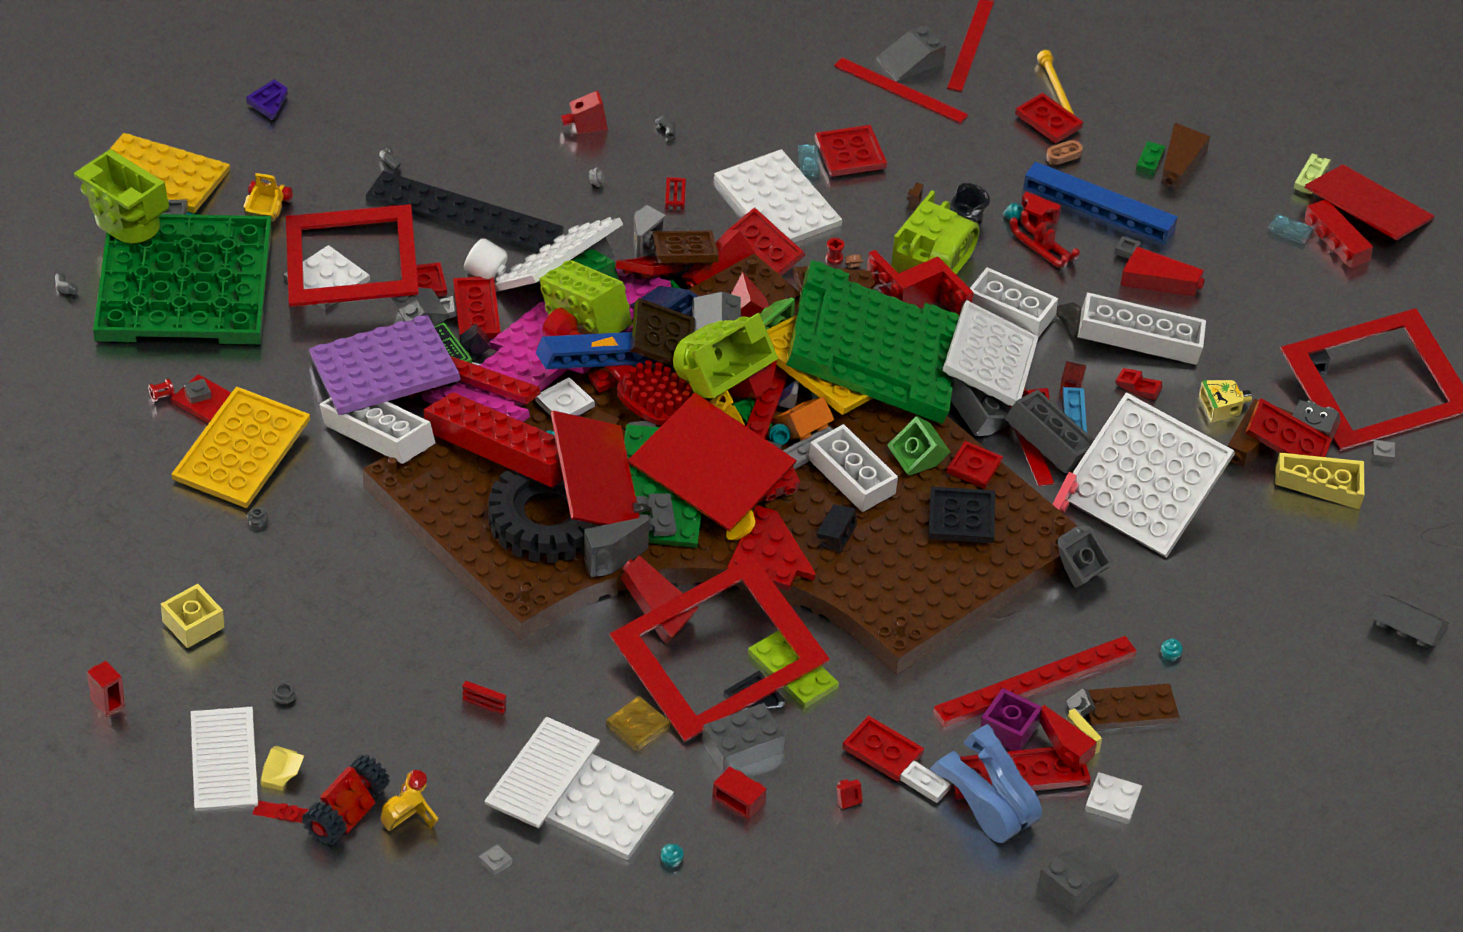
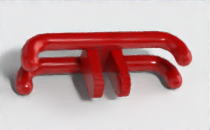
M1027 211L1021 212V222L1024 228L1034 236V241L1019 230L1016 218L1010 219V229L1013 235L1055 267L1064 268L1069 261L1078 259L1080 255L1079 249H1073L1072 253L1055 242L1056 233L1053 229L1046 232L1047 225L1041 222L1037 227L1030 223ZM1052 249L1055 252H1057L1059 255L1062 256L1061 260L1056 258L1048 251Z

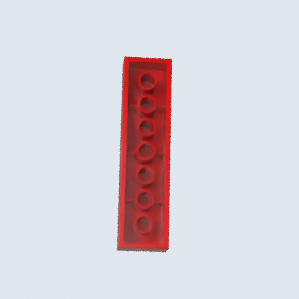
M454 392L424 409V419L430 422L433 435L550 487L564 480L556 438L553 434H549L537 427H533Z

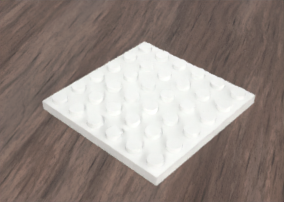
M1126 392L1073 471V474L1077 475L1079 486L1076 493L1070 495L1068 502H1070V505L1167 558L1235 452Z

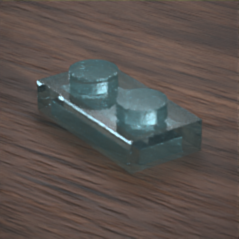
M798 145L799 170L805 177H819L820 168L817 145Z
M1277 213L1269 225V231L1305 245L1312 234L1313 227Z

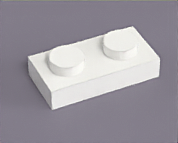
M913 761L900 775L902 782L936 803L951 788V783L916 761Z

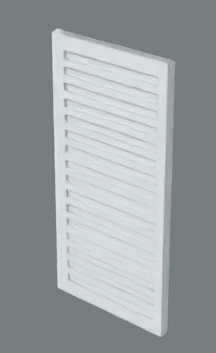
M241 707L191 711L195 811L258 806L253 708Z
M546 717L488 795L484 804L536 828H540L598 747L600 740Z

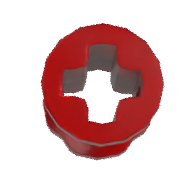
M831 238L827 241L828 252L825 259L828 263L836 265L843 261L842 250L845 245L843 240Z
M166 379L165 382L156 385H148L149 394L154 403L158 399L175 395L170 379Z

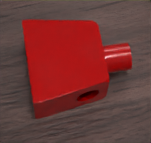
M599 91L571 101L569 103L571 113L561 116L563 127L574 124L578 134L608 130Z

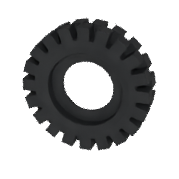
M514 470L513 474L505 471L500 475V482L495 481L489 494L488 519L492 535L495 539L499 538V544L505 550L512 547V554L520 558L529 551V560L540 562L542 554H546L547 563L558 562V553L562 554L565 561L576 558V550L581 555L584 554V529L603 525L571 519L570 515L566 521L560 524L544 526L532 522L524 512L525 504L533 500L534 496L542 494V497L556 498L557 494L564 497L563 500L568 503L564 480L550 487Z

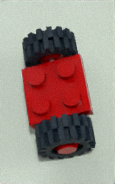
M364 755L358 756L319 797L322 803L320 801L314 803L302 816V823L305 824L304 828L309 830L307 832L309 835L312 834L314 836L313 839H319V843L324 844L325 842L326 846H332L344 833H348L375 804L373 797L377 798L390 782L388 779L389 774L385 773V768L380 767L382 765L380 762L377 764L375 762L376 759L373 757L370 759L368 755L365 757Z

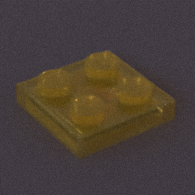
M638 696L607 718L606 726L638 751L670 728V721Z

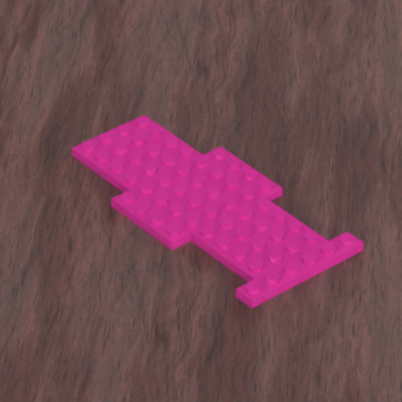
M617 269L618 278L626 288L625 293L629 306L658 286L671 287V283L668 280L659 277L645 278L641 277L639 273H634V275L622 273V269ZM545 302L538 303L536 307L525 313L523 317L512 323L510 327L491 340V349L498 352L479 365L539 386L540 391L567 370L584 374L592 368L545 369L535 353L541 337H544L542 327L548 317ZM630 307L629 311L632 320L634 318V309ZM633 325L619 333L632 332ZM458 381L451 388L438 386L422 393L423 401L432 404L454 392L522 422L530 417L529 410L521 408L524 403Z

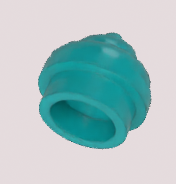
M1011 203L1003 212V215L1009 221L1011 218H1016L1019 222L1021 220V212L1024 211L1023 206Z
M776 424L771 427L769 438L772 442L783 445L789 440L790 431L786 425Z
M1172 638L1164 641L1160 650L1165 659L1174 661L1182 655L1183 646L1178 640Z
M671 843L662 848L660 857L666 866L676 867L683 861L684 852L679 845Z

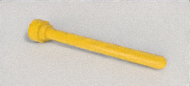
M1049 50L1039 52L1037 55L1038 62L1046 68L1062 107L1074 115L1053 68L1051 52Z

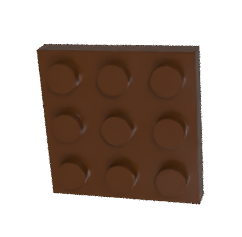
M712 230L652 231L657 263L663 265L703 263L708 265L719 260Z

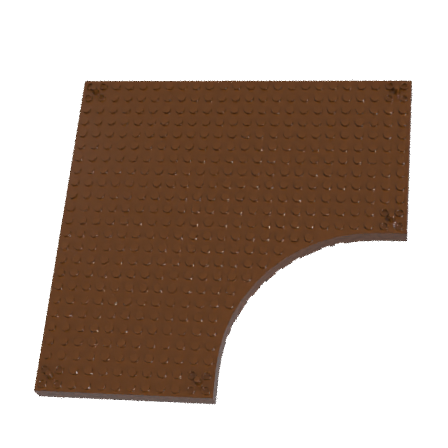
M755 254L746 257L688 289L698 296L717 292L731 294L743 272L767 298L769 306L776 301L794 298V316L797 315L801 296L795 287ZM662 363V368H664L667 364ZM604 366L592 367L584 374L567 370L542 390L544 391L567 378H571L595 401V407L580 414V416L589 418L597 410L620 418L623 437H625L626 425L629 422L646 421L622 403L617 396V386L599 393L589 381V374L605 368ZM789 375L785 388L796 379ZM801 383L799 384L795 406L804 401L812 400L810 390ZM731 397V398H732L733 404H734V403H737V402H740V401H742V400H745V399H748V398H752V397H746V398H743V399H740V397ZM704 398V399H706L707 401H710V400H712L713 398ZM875 398L843 415L827 404L834 418L833 421L827 424L833 430L844 424L898 476L896 494L862 512L809 461L795 469L800 480L799 489L791 495L784 494L776 497L774 500H765L756 504L779 513L816 573L814 581L796 575L790 591L778 588L788 603L799 607L803 605L812 609V613L818 616L822 614L829 618L830 623L848 633L895 675L903 672L1064 569L1065 567L1058 548V538L1077 526L1003 462L985 489L946 473L947 467L964 441L984 449L986 448L948 416L944 423L941 424ZM535 399L521 406V408L528 409L530 417L524 423L545 432L548 430L554 431L551 415ZM778 404L774 417L791 408L781 407ZM917 416L931 423L950 450V453L936 467L908 475L887 445ZM817 430L812 431L811 434L817 433ZM768 432V434H767V436H766V440L771 441L770 438H769V432ZM435 435V444L426 451L417 454L408 462L402 464L396 461L394 457L385 456L362 469L363 487L520 640L525 639L566 614L598 601L601 596L607 594L610 596L618 595L619 591L627 589L621 580V576L624 573L623 566L611 574L591 578L584 561V554L581 555L577 550L576 558L565 561L562 554L558 553V562L547 563L546 554H542L540 562L530 561L529 551L520 558L512 554V547L505 550L499 544V538H494L491 533V526H489V494L495 481L500 482V475L505 471L513 474L512 469ZM789 438L782 445V451L800 442V439ZM931 487L995 490L994 543L929 539ZM542 494L535 495L534 499L527 502L524 506L526 516L532 522L539 525H557L566 521L570 516L568 503L563 500L564 497L557 494L556 498L542 497ZM833 504L856 510L857 526L841 554L821 547L820 544L822 542H829L817 538L816 534ZM702 513L697 548L648 543V549L638 556H641L670 583L695 585V582L703 583L727 570L740 539L729 540L726 536L727 530ZM743 581L733 585L739 586L741 590L749 591Z

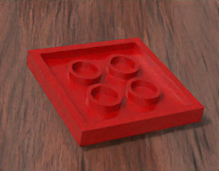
M871 125L815 133V141L831 177L887 168V161Z

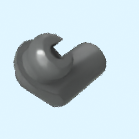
M660 115V117L656 118V125L659 128L663 126L666 128V138L674 139L675 124L666 115Z
M387 147L380 151V158L393 170H397L401 166V163L393 156L391 148Z
M63 273L55 275L56 289L59 293L66 295H75L77 293V285L66 281Z

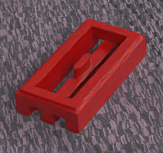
M666 177L665 209L673 206V209L681 207V210H685L686 178ZM670 182H674L673 201H669ZM678 183H682L681 201H677Z
M469 681L464 682L462 685V701L501 715L505 713V694Z

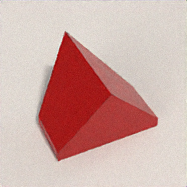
M742 272L731 294L741 297V317L750 318L757 313L761 314L769 305L767 298Z

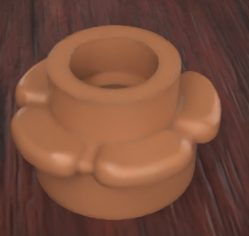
M860 254L845 256L846 262L844 264L848 265V269L860 268V264L864 260L861 259Z

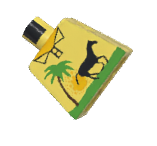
M1204 380L1201 383L1199 396L1211 423L1239 416L1242 412L1243 403L1252 401L1250 390L1239 391L1236 382L1233 380Z

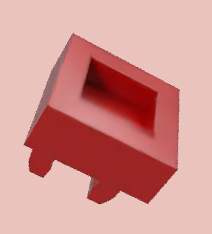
M845 779L838 782L839 785L836 786L837 798L841 809L863 803L861 783L858 779L852 781Z

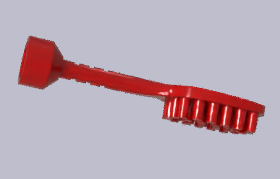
M562 307L551 312L542 327L544 336L582 335L578 332L576 317ZM646 360L644 367L641 363H638L636 367L630 365L604 366L618 380L616 391L622 403L641 418L657 425H663L693 395L691 385L688 384L686 386V380L680 378L678 381L676 372L670 376V367H665L662 372L661 362H656L655 368H651V360Z

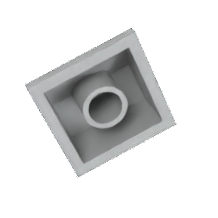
M649 205L638 210L633 217L635 258L654 254L652 231H665L666 215Z

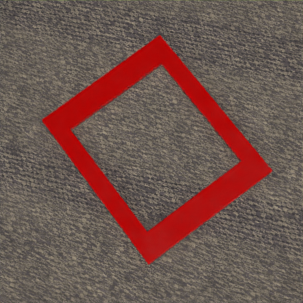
M411 204L286 216L289 307L419 295ZM398 222L402 280L304 289L302 230Z
M1417 308L1281 346L1280 348L1309 400L1318 406L1332 407L1339 412L1341 422L1333 438L1339 451L1463 414V383ZM1404 328L1448 402L1352 430L1309 354Z
M754 555L609 633L615 645L684 742L703 732V725L738 713L830 662V658ZM743 581L799 659L696 716L640 636Z

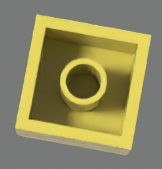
M199 584L161 603L162 622L186 648L225 628L223 610Z

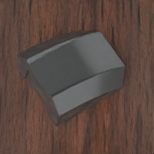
M1076 526L1058 538L1059 553L1075 589L1114 565V562L1090 526Z

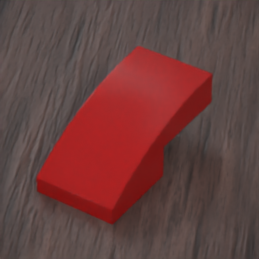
M1123 368L1115 380L1116 384L1123 389L1152 400L1157 398L1163 388L1162 381L1143 378L1142 371Z

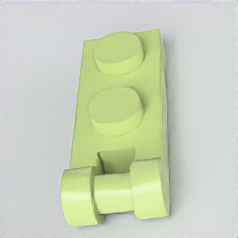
M1312 153L1295 181L1294 189L1312 195L1313 192L1304 188L1305 184L1324 175L1330 166L1331 160L1327 158L1321 159L1318 155Z

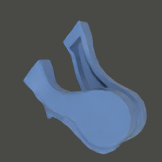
M988 724L971 733L963 743L968 748L979 753V759L985 765L992 785L975 770L963 763L955 751L939 759L930 768L939 777L948 779L956 785L966 798L982 830L995 842L1003 843L1017 835L1020 830H1024L1039 821L1042 816L1041 804L1036 793L1022 778L1014 761Z

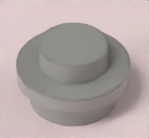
M599 167L589 171L591 185L600 187L601 183L604 182V173L600 171Z

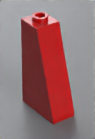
M728 229L716 241L719 254L718 262L708 265L694 263L682 276L687 289L694 287L752 254L756 255L740 230Z
M1136 247L1122 271L1120 285L1195 296L1198 289L1202 290L1204 286V270Z
M638 556L634 561L630 559L622 568L624 573L621 576V580L644 614L683 594L641 556ZM695 606L654 628L661 640L667 645L694 616L699 607Z

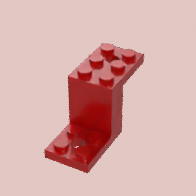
M876 250L868 252L867 270L871 271L875 281L873 289L884 295L895 297L908 304H914L919 308H923L925 303L932 304L940 300L942 305L959 316L965 301L973 302L974 292L938 256L898 273Z

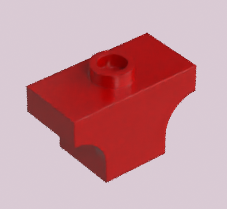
M1027 191L1023 194L1021 205L1024 211L1028 212L1029 221L1033 226L1037 227L1041 222L1056 225L1059 221L1061 205Z

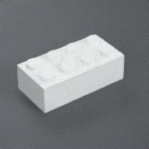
M988 267L970 287L974 292L973 304L1038 337L1056 316L1057 297Z
M844 424L810 442L808 459L862 512L896 494L898 476Z

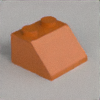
M820 397L804 401L775 416L772 421L775 425H786L790 431L789 438H799L801 441L812 436V431L817 430L819 432L829 427L827 423L833 421L834 418L825 398Z

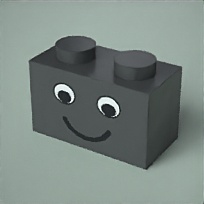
M1300 400L1293 414L1294 417L1331 437L1332 440L1341 422L1337 410L1332 407L1318 406L1312 401L1305 402Z

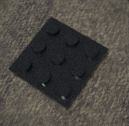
M931 487L929 539L994 543L995 490Z

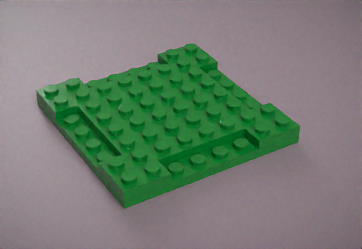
M161 214L159 216L160 228L156 235L141 243H125L106 232L93 326L94 341L136 342L137 336L219 338L220 344H261L266 274L272 231L271 216Z
M811 260L805 272L786 365L943 424L949 413L953 387H951L952 377L942 370L959 315L927 303L921 309L914 304L905 303L895 297L884 295L877 290H871L856 282L848 281L849 274L843 270L827 266L823 262Z

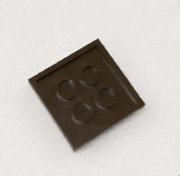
M638 298L635 301L630 351L674 367L673 356L675 349L683 338L694 332L695 318Z

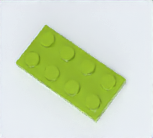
M779 631L748 648V655L769 675L799 659ZM821 666L783 687V689L805 709L837 690L839 682Z

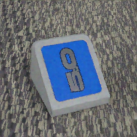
M794 380L784 389L779 406L786 408L795 407L799 391V381Z

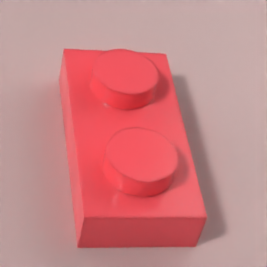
M1071 472L1068 473L1053 502V505L1062 513H1065L1070 502H1068L1070 495H1074L1078 489L1077 475Z

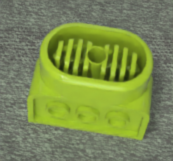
M111 149L73 173L74 177L84 182L81 185V191L88 197L90 209L94 213L97 225L102 230L125 243H141L156 235L160 228L159 216L169 209L164 181Z
M931 191L895 234L891 266L898 273H901L938 256L957 275L969 260L976 247L979 237V225L951 211L950 202L944 201L940 206L934 204L935 191Z
M757 313L750 318L742 316L734 321L720 320L710 323L691 333L677 345L673 356V363L677 375L691 385L694 393L703 398H715L776 361L778 356L760 313Z

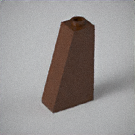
M1175 123L1161 183L1179 190L1208 151L1210 136Z
M1255 398L1227 446L1235 452L1230 462L1245 467L1268 448L1267 445L1245 433L1258 401ZM1282 409L1283 411L1293 416V412Z

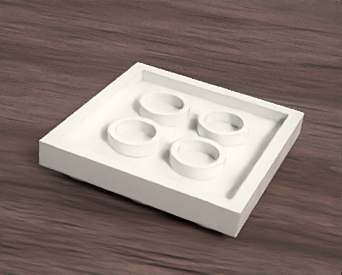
M329 245L303 261L304 289L365 284L370 281L368 273ZM287 271L286 273L283 274V276H284V280L288 283V271ZM335 303L317 305L320 306L322 309L326 310Z

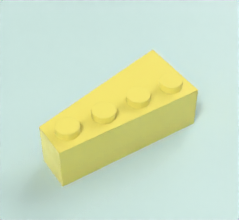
M1280 453L1276 464L1275 484L1360 510L1365 496L1364 461Z

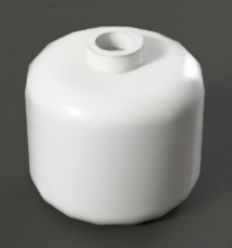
M485 238L480 239L470 250L464 263V269L474 277L490 279L494 276L495 280L496 277L505 272L508 255L504 249Z

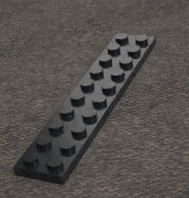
M382 171L366 194V201L385 207L411 204L412 215L536 254L540 253L539 249L543 246L554 244V239L561 236L564 226L386 171Z

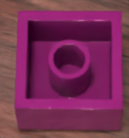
M1002 688L982 716L980 728L988 724L1004 747L1012 751L1022 750L1040 725L1039 718L1042 706Z

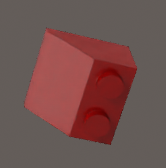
M777 360L728 389L730 396L740 397V399L746 397L756 399L763 396L764 391L772 385Z

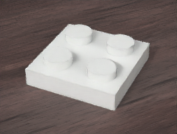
M567 378L542 391L535 398V401L550 415L553 410L580 415L595 407V401L571 378Z
M1098 772L1085 811L1129 825L1141 793L1142 785Z

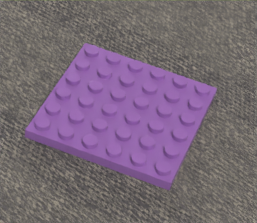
M428 315L417 316L411 321H399L394 325L378 327L373 331L357 333L352 337L340 338L334 342L319 344L309 349L311 359L338 415L460 380L459 372Z

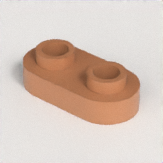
M1073 140L1051 146L1047 150L1046 159L1054 165L1077 159L1082 155L1083 146L1081 143Z

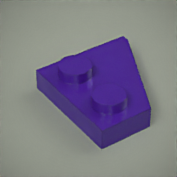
M273 79L248 95L246 103L273 120L288 95V88Z

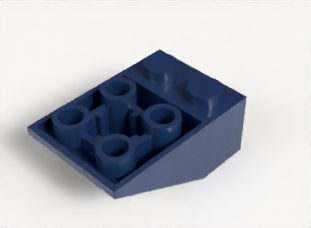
M658 286L641 297V299L692 317V300L699 296L690 290ZM635 302L630 305L632 309L635 307Z

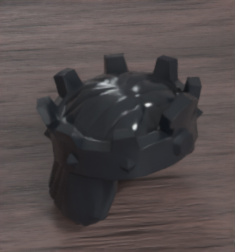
M961 183L956 189L955 197H953L952 201H949L950 210L966 219L982 223L984 209L990 203L989 194L985 189L976 184Z

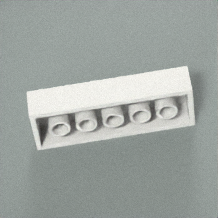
M1087 292L1081 310L1078 337L1197 365L1203 349L1206 320Z
M330 398L319 404L325 426L390 458L394 457L396 461L402 464L410 461L411 458L426 451L435 444L429 421L392 403L383 402L342 415H338Z

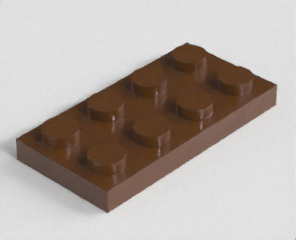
M1170 683L1087 690L1096 707L1087 714L1089 724L1094 730L1179 723L1180 716Z

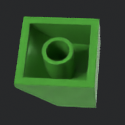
M917 416L887 445L908 475L936 467L950 453V450L931 423Z

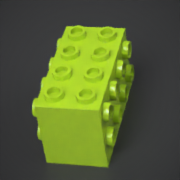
M572 260L565 261L561 266L548 271L547 274L539 278L548 316L555 309L564 308L576 317L578 332L582 335L619 333L633 325L629 311L630 306L625 293L626 288L622 281Z

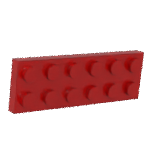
M1053 747L1007 752L1014 761L1022 778L1034 791L1090 785L1091 778L1087 765L1085 764L1076 771L1059 759ZM978 755L960 757L963 763L975 770L992 785L989 773ZM952 783L956 799H965L961 791Z

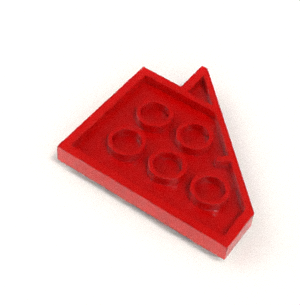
M756 505L753 512L755 518L754 528L749 534L740 539L727 569L754 555L777 588L790 591L796 575L814 581L816 574L779 513L775 510Z

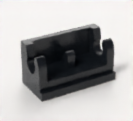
M833 504L816 533L817 538L829 542H822L820 544L821 547L841 554L857 526L856 510L854 508Z

